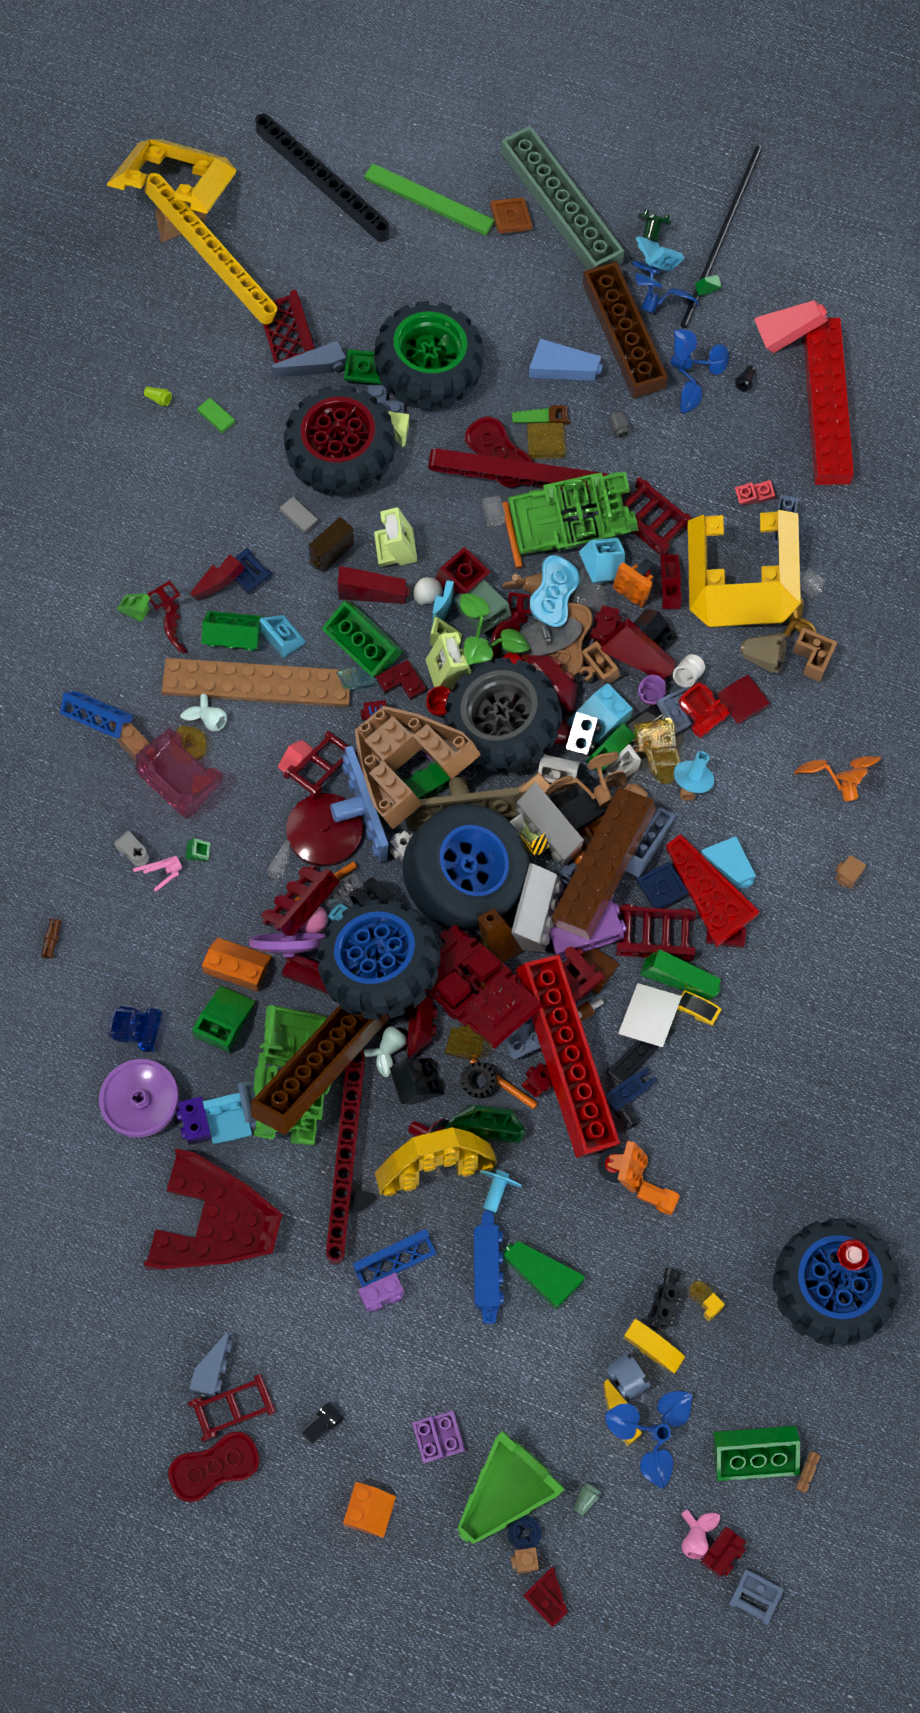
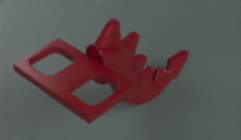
M171 580L147 593V595L150 597L149 601L155 610L163 606L166 612L163 623L165 633L178 652L185 654L187 653L186 648L182 643H178V637L174 636L177 633L174 628L178 627L176 620H179L180 616L176 612L179 604L173 600L181 595ZM170 585L174 590L175 595L173 597H169L165 592L164 587ZM157 593L162 603L156 605L151 595Z
M509 592L508 604L510 611H512L511 617L497 625L492 635L491 644L501 638L503 630L513 629L519 632L520 623L528 622L525 613H532L530 601L529 609L525 610L523 608L524 598L526 597L530 600L532 595ZM512 596L517 597L516 608L511 607ZM501 642L492 648L494 659L500 658L501 650L498 649V646L501 645Z

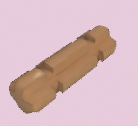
M811 1451L808 1454V1462H805L800 1475L801 1480L798 1481L796 1486L797 1490L804 1493L807 1492L810 1485L808 1483L811 1482L817 1467L816 1464L820 1459L818 1453Z

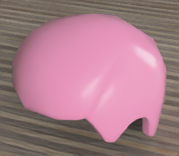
M319 906L300 930L309 933L323 932L329 922L328 914L324 908Z

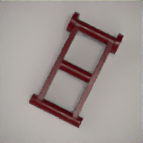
M330 731L325 733V739L296 767L293 765L289 766L283 775L285 779L292 778L311 793L310 798L315 799L322 791L321 786L344 764L343 758H341L334 766H331L317 754L330 741L344 752L345 747H349ZM311 760L327 771L314 785L298 774Z
M261 1374L254 1376V1381L209 1399L204 1400L203 1397H199L187 1403L189 1408L193 1407L204 1434L201 1437L202 1443L218 1436L217 1432L264 1413H268V1416L276 1413ZM257 1386L265 1407L241 1416L234 1394ZM226 1398L234 1420L210 1429L202 1407Z

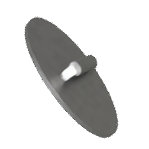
M568 617L566 622L559 627L549 626L542 622L532 624L520 632L528 642L530 649L527 652L518 654L545 656L563 650L580 637L582 626L579 621Z

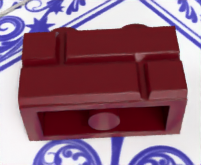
M725 1526L701 1559L700 1564L718 1578H721L723 1574L727 1577L734 1567L731 1564L735 1557L740 1559L746 1549L743 1546L746 1541Z

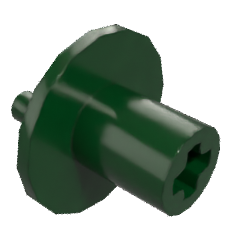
M644 209V214H638V219L646 222L643 237L658 242L661 225H671L672 223L669 220L670 215L665 214L664 218L655 214L649 215V210Z

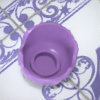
M657 675L646 676L638 686V695L642 702L648 705H655L657 700L663 698L666 695L665 681Z

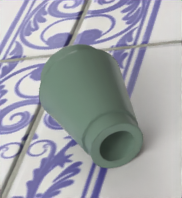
M586 1483L585 1486H582L573 1509L584 1516L585 1512L600 1498L599 1494L601 1491Z

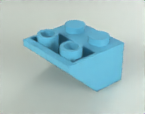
M619 538L590 540L579 551L593 583L614 581L618 567L622 562H625V551Z

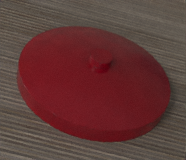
M320 793L315 799L310 798V796L306 797L293 808L287 820L286 833L288 843L297 857L314 866L330 867L343 863L357 851L363 835L361 817L358 816L335 823L330 804L347 799L331 793Z

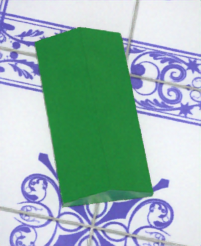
M348 349L344 381L382 384L379 381V375L375 371V352Z

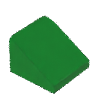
M196 838L187 842L185 858L188 860L209 861L211 843Z

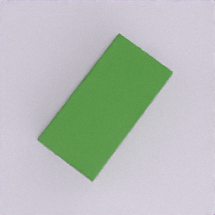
M211 398L207 399L197 408V412L222 434L235 423V419Z

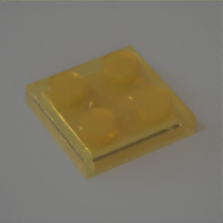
M563 423L527 424L528 455L531 459L565 457Z

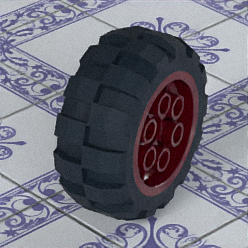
M341 385V389L332 390L331 386L318 390V395L312 397L309 394L298 403L299 410L294 409L286 422L287 429L284 432V446L289 465L294 469L295 476L307 486L312 484V488L315 491L328 495L329 491H335L336 496L350 495L349 491L359 489V492H362L373 485L372 480L374 478L379 481L389 469L388 463H391L394 459L396 445L391 415L383 404L377 403L376 397L364 390L361 393H357L355 387ZM359 437H368V439L364 440ZM327 449L326 454L321 455Z

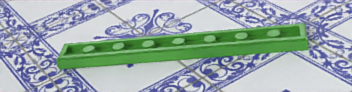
M373 163L364 176V180L485 236L494 224V219Z

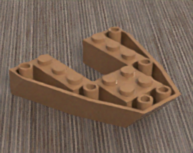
M381 707L355 729L359 764L373 806L392 829L422 805L413 791L395 773L400 766L422 749L451 780L481 755L473 742L462 731L420 714L391 707Z

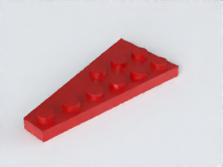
M681 834L666 844V850L716 948L759 915L760 911Z

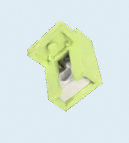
M396 507L381 511V521L386 529L374 532L379 566L383 567L395 563L401 566L417 562L413 528L400 509Z
M458 632L440 634L425 659L434 687L444 686L453 690L455 688L454 684L464 673L467 676L472 673L465 658L464 648H458L461 643Z

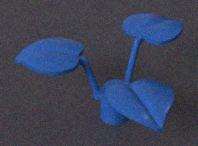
M632 261L633 266L647 270L650 273V278L643 274L635 273L638 286L649 285L647 295L641 307L642 309L654 313L657 305H661L669 294H676L691 299L697 306L699 305V302L690 293L676 288L668 289L659 299V295L652 291L653 286L662 287L661 283L653 280L654 272L659 274L660 270L654 266H649L647 263Z
M677 329L674 330L675 354L671 358V365L679 368L678 371L690 380L685 383L681 393L680 410L681 413H686L696 408L701 402L702 388L696 385V381L685 370L689 369L692 363L710 364L709 372L711 374H721L728 366L729 351L724 345L717 344L710 350V361L691 359V352L697 346V338L689 330Z
M674 1391L663 1395L657 1404L658 1412L663 1415L661 1418L662 1424H655L651 1428L637 1425L640 1415L636 1407L631 1404H619L605 1413L607 1427L616 1437L624 1440L632 1439L636 1429L648 1431L650 1437L657 1441L653 1448V1453L648 1452L643 1455L640 1461V1470L648 1481L662 1489L670 1480L673 1470V1459L669 1451L665 1449L657 1451L660 1445H663L664 1441L670 1438L671 1431L668 1424L671 1426H681L688 1420L693 1395L688 1392Z

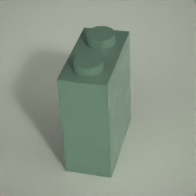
M484 579L467 593L481 597L489 606V614L483 616L481 635L511 616L508 602ZM458 594L453 598L456 610L477 630L479 617L471 618L463 613L460 607V596L462 594Z

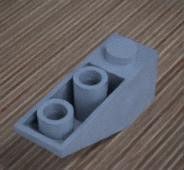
M228 1333L224 1334L194 1369L190 1385L191 1393L209 1397L216 1396V1392L220 1393L223 1382L220 1380L221 1372L225 1373L228 1362L225 1360L226 1352L230 1353L233 1340H230Z

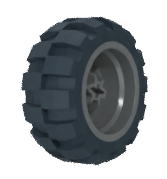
M496 658L493 664L486 665L483 662L473 666L474 672L468 676L464 673L454 684L456 692H450L445 705L447 711L444 717L445 725L462 731L473 742L481 755L471 765L474 767L481 765L483 771L500 773L501 768H507L508 772L511 773L523 770L521 765L529 761L532 765L544 757L543 749L545 747L548 749L552 748L558 737L557 729L560 728L562 723L560 701L550 679L543 671L535 670L534 665L522 660H517L516 664H513L510 658ZM516 697H520V699L515 704L514 702ZM476 720L485 721L483 723L475 724Z

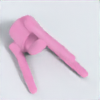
M173 856L165 860L133 868V871L143 870L145 874L164 868L167 874L171 873L170 876L154 888L156 892L171 879L179 876L178 871L182 870V866L177 856Z

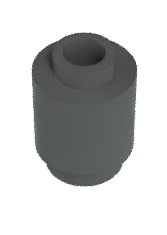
M621 411L613 412L608 418L613 434L618 439H624L630 435L631 430L626 414Z

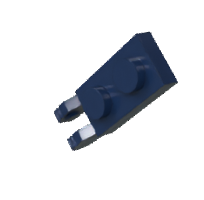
M648 1067L637 1074H633L605 1095L608 1105L615 1114L620 1108L631 1103L658 1081L656 1076H654L646 1083H642L640 1079L651 1071Z

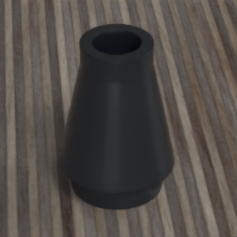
M747 366L736 378L735 385L738 390L746 392L752 388L756 373L755 367Z

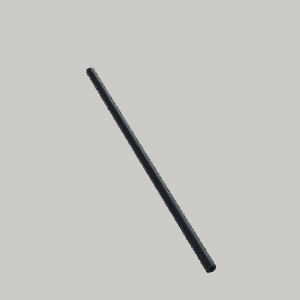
M756 146L700 280L708 277L761 153L762 148L760 146ZM695 289L693 297L698 301L700 296ZM693 300L690 301L680 326L682 328H687L697 305Z

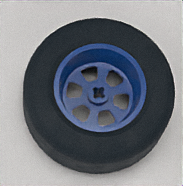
M457 804L438 811L413 833L403 856V878L414 904L429 919L447 928L457 925L460 930H473L479 928L477 917L493 908L503 916L517 904L521 898L529 868V858L521 836L505 817L481 805ZM460 843L471 847L469 854L462 853ZM447 849L451 850L456 856L454 862L446 861L443 858ZM478 853L484 860L485 864H479L477 862L476 856ZM446 870H453L456 878L452 880ZM478 872L488 875L484 885L476 878ZM462 880L470 881L472 891L461 888Z

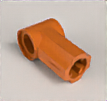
M644 1181L637 1198L656 1206V1209L662 1213L672 1215L680 1195L672 1190L661 1189Z

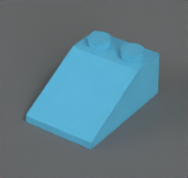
M607 683L595 692L576 712L601 720L602 729L595 739L598 745L622 723L627 722L631 718L633 708ZM576 713L567 721L569 726L573 725ZM591 721L584 723V730L588 731L592 728ZM581 739L580 742L586 747L587 741Z

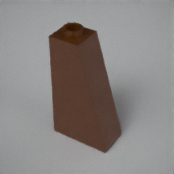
M495 908L477 917L482 944L502 963L525 951L522 950L511 933L512 927Z

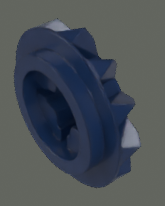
M523 1516L511 1522L508 1528L509 1541L519 1550L535 1548L541 1539L539 1523L529 1516ZM519 1526L524 1530L532 1528L528 1534L530 1541L525 1537L517 1539L521 1533Z

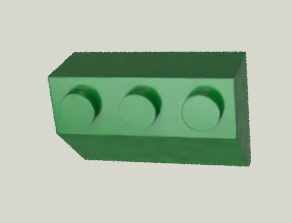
M208 610L202 622L201 644H206L210 647L222 645L229 649L242 647L244 650L257 649L261 635L260 619L263 616Z

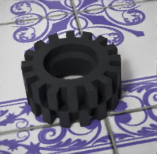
M474 1062L468 1064L463 1069L464 1071L460 1075V1083L466 1094L475 1098H485L487 1095L492 1094L497 1084V1075L493 1068L483 1062ZM478 1072L483 1073L486 1077L485 1085L480 1088L474 1087L471 1082L472 1076Z

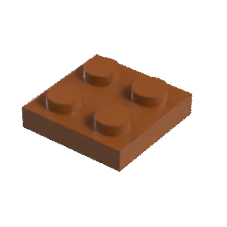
M524 197L490 202L498 234L532 230L533 225Z

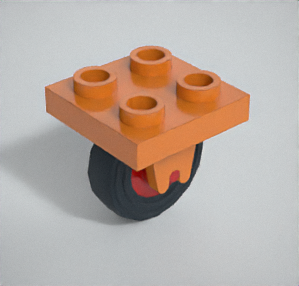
M645 559L639 566L635 564L631 568L622 562L618 567L612 588L642 608L647 602L653 584V576L651 574L655 564Z
M627 1141L625 1149L611 1147L605 1150L598 1160V1169L607 1181L612 1183L621 1182L630 1192L638 1193L639 1187L643 1184L642 1175L644 1168L647 1167L648 1158L635 1142Z

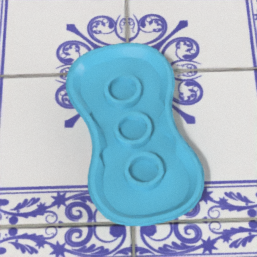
M550 555L543 561L542 582L530 598V610L537 620L546 625L559 627L567 620L568 599L580 582L579 572L571 562L557 555Z

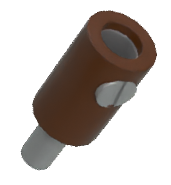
M601 998L591 1004L585 1002L577 1007L581 1022L594 1015V1009L604 1004Z

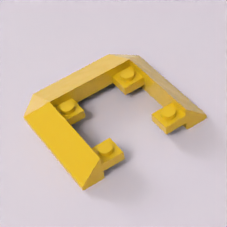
M150 139L139 142L108 181L107 186L125 190L129 185L141 189L146 183L148 175L139 171L144 163L149 161L160 164L165 156L195 164L192 174L202 176L195 187L180 184L175 191L174 198L191 203V210L207 214L236 174V169L226 157L163 139Z
M783 510L760 513L761 533H779V565L761 566L762 582L725 585V569L707 570V536L724 535L723 515L704 516L703 514L688 520L689 610L708 627L783 623L801 604L798 513Z

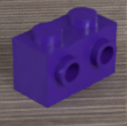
M202 1096L178 1102L179 1109L176 1110L178 1121H183L184 1127L180 1128L183 1140L187 1139L188 1145L212 1139Z

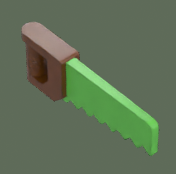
M552 405L547 409H537V411L534 409L532 411H517L516 413L512 411V422L569 425L568 406ZM557 412H561V419H556Z

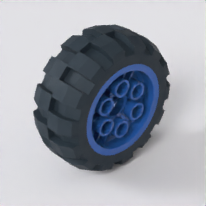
M379 899L365 901L366 906L356 909L355 905L344 910L342 912L343 918L339 921L334 919L325 931L327 939H322L319 944L317 954L319 960L318 970L326 991L333 1001L339 1003L341 1009L355 1016L362 1012L363 1018L381 1020V1015L389 1014L390 1018L405 1014L403 1009L412 1005L415 1008L426 998L425 989L432 990L439 975L437 969L441 964L440 950L432 928L428 926L426 919L417 910L412 908L408 910L405 904L389 900L388 904H382ZM396 959H405V960H404V962H400V961H398V960H396ZM359 969V971L355 975L352 973L355 970Z
M829 1218L828 1221L821 1223L815 1221L804 1226L796 1235L794 1234L782 1249L776 1261V1269L773 1275V1291L777 1294L778 1301L776 1303L782 1316H787L793 1324L791 1327L800 1335L804 1336L806 1334L815 1339V1343L831 1346V1344H841L842 1347L858 1344L861 1340L869 1339L877 1333L892 1316L901 1287L898 1285L900 1271L897 1260H892L889 1254L890 1247L881 1237L877 1239L869 1232L870 1228L858 1222L855 1225L846 1223L845 1219ZM849 1239L860 1240L869 1251V1260L863 1268L857 1271L848 1270L840 1263H833L830 1260V1255L837 1256L839 1246ZM821 1255L825 1263L819 1262L816 1257ZM817 1267L821 1268L824 1271V1276H818L814 1269ZM865 1273L866 1278L858 1277L857 1275ZM839 1275V1278H838V1283H839V1285H838V1286L836 1287V1289H835V1288H834V1282H833V1281H834V1280L836 1279V1277ZM806 1282H817V1286L807 1289ZM854 1282L861 1283L863 1285V1290H856L854 1288ZM819 1288L827 1289L828 1296H822L819 1293ZM843 1295L847 1297L848 1303H841L838 1296ZM852 1295L862 1302L859 1307L853 1301ZM829 1300H834L832 1311L824 1309Z

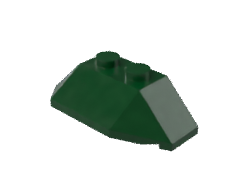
M467 1105L449 1119L444 1128L454 1127L471 1132L483 1139L520 1143L526 1134L525 1128L513 1110L480 1105Z

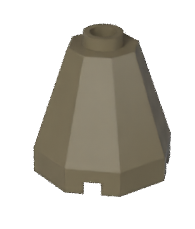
M775 633L748 638L745 640V643L742 642L740 652L743 654L744 659L770 672L779 673L782 670V666H779L780 661L784 662L786 640L784 638L786 634Z

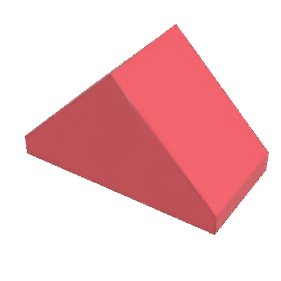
M303 740L289 745L278 765V769L285 773L289 766L293 765L296 767L314 748Z

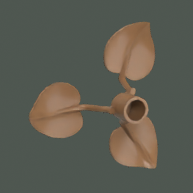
M614 751L598 755L588 763L589 769L597 768L600 778L599 782L601 785L594 788V793L578 778L566 776L554 781L548 787L545 794L549 796L577 783L591 796L592 800H597L601 808L609 806L613 797L608 788L625 786L626 774L623 770H619L603 778L601 768L613 763L619 756L618 752Z

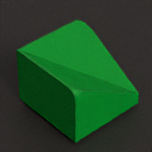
M718 275L704 277L695 282L699 296L713 293L722 287Z

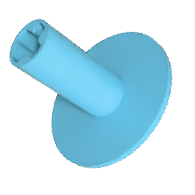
M699 751L694 761H683L675 767L674 778L683 789L692 793H705L713 787L714 776L706 767L709 755L706 752Z
M480 1170L481 1174L493 1179L483 1208L496 1213L506 1184L521 1188L522 1185L508 1179L510 1174L496 1170V1173Z

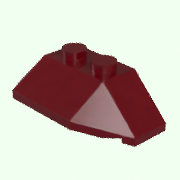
M522 655L520 657L522 661L534 665L535 670L543 671L550 679L554 690H556L560 703L568 712L574 713L576 711L577 683L574 681V675L569 670L565 671L561 667L563 663L556 656L553 658L544 655Z
M426 992V998L415 1008L412 1005L409 1006L407 1058H415L432 1043V1037H436V1025H432L433 1018H437V1006H433V999Z

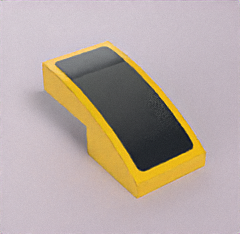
M684 990L677 1010L693 1015L696 1020L713 1026L722 1009L712 1002Z

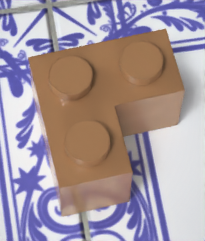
M804 627L796 641L793 652L809 659L803 675L820 682L835 651L837 642Z

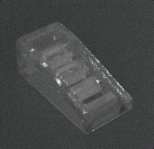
M285 840L267 869L268 878L279 884L282 882L291 850L290 841Z
M355 873L339 881L340 883L330 893L334 898L333 900L329 896L324 900L328 909L349 901V893L354 889H363Z

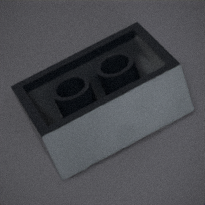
M591 775L581 780L592 793L595 792V787L601 785ZM577 783L550 799L577 832L602 817L608 806L601 808L597 800H592L591 796Z

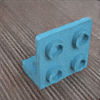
M641 236L636 238L638 248L644 253L645 261L651 267L654 266L660 270L663 269L670 272L685 259L682 253L663 246L660 247L658 242Z
M239 1093L203 1101L213 1145L252 1135L249 1122H245Z

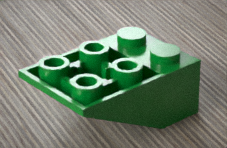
M220 986L200 1014L192 1030L194 1037L230 1053L256 1001Z

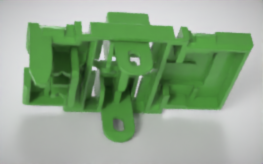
M626 471L610 473L607 476H602V473H596L543 485V490L537 489L529 491V493L508 497L520 556L552 550V548H557V551H561L560 548L564 547L565 549L584 546L590 540L616 538V535L619 533L626 534L638 530L635 512H629L628 506L623 508L621 494L630 492ZM583 481H587L591 503H596V508L581 509V507L589 506L586 484ZM561 486H563V493L567 510L577 509L576 512H570L561 515V511L565 510L560 489ZM598 511L599 515H594L599 537L596 536L593 518L583 519V514ZM578 515L579 520L570 523L574 543H572L568 522H563L562 519Z
M274 1005L267 1006L265 1042L260 1045V1049H264V1052L259 1053L258 1067L255 1068L253 1087L255 1097L279 1072L278 1066L283 1067L324 1023L327 1016ZM331 1084L288 1131L291 1132V1143L315 1145L317 1121L322 1119L324 1095L329 1092ZM256 1120L254 1136L264 1139L275 1138V1132H277L275 1129Z

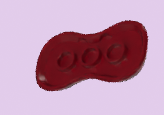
M486 416L477 419L465 432L466 444L473 452L479 455L532 462V459L526 452L512 444L503 424L494 417ZM498 481L500 484L506 487H516L520 485L517 483Z
M231 1432L224 1435L215 1445L207 1450L181 1454L172 1461L168 1469L171 1488L182 1501H199L222 1483L242 1481L251 1477L259 1467L258 1449L252 1438L246 1433Z

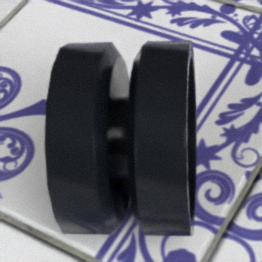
M373 877L363 882V889L356 888L349 893L350 900L356 909L366 906L365 901L379 899L382 904H388L389 900L393 901L386 889Z

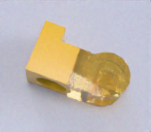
M695 1281L690 1285L688 1291L690 1299L698 1302L706 1310L703 1316L709 1322L724 1308L725 1304L705 1283Z

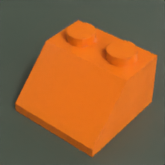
M355 1482L343 1525L384 1538L396 1496L378 1488Z

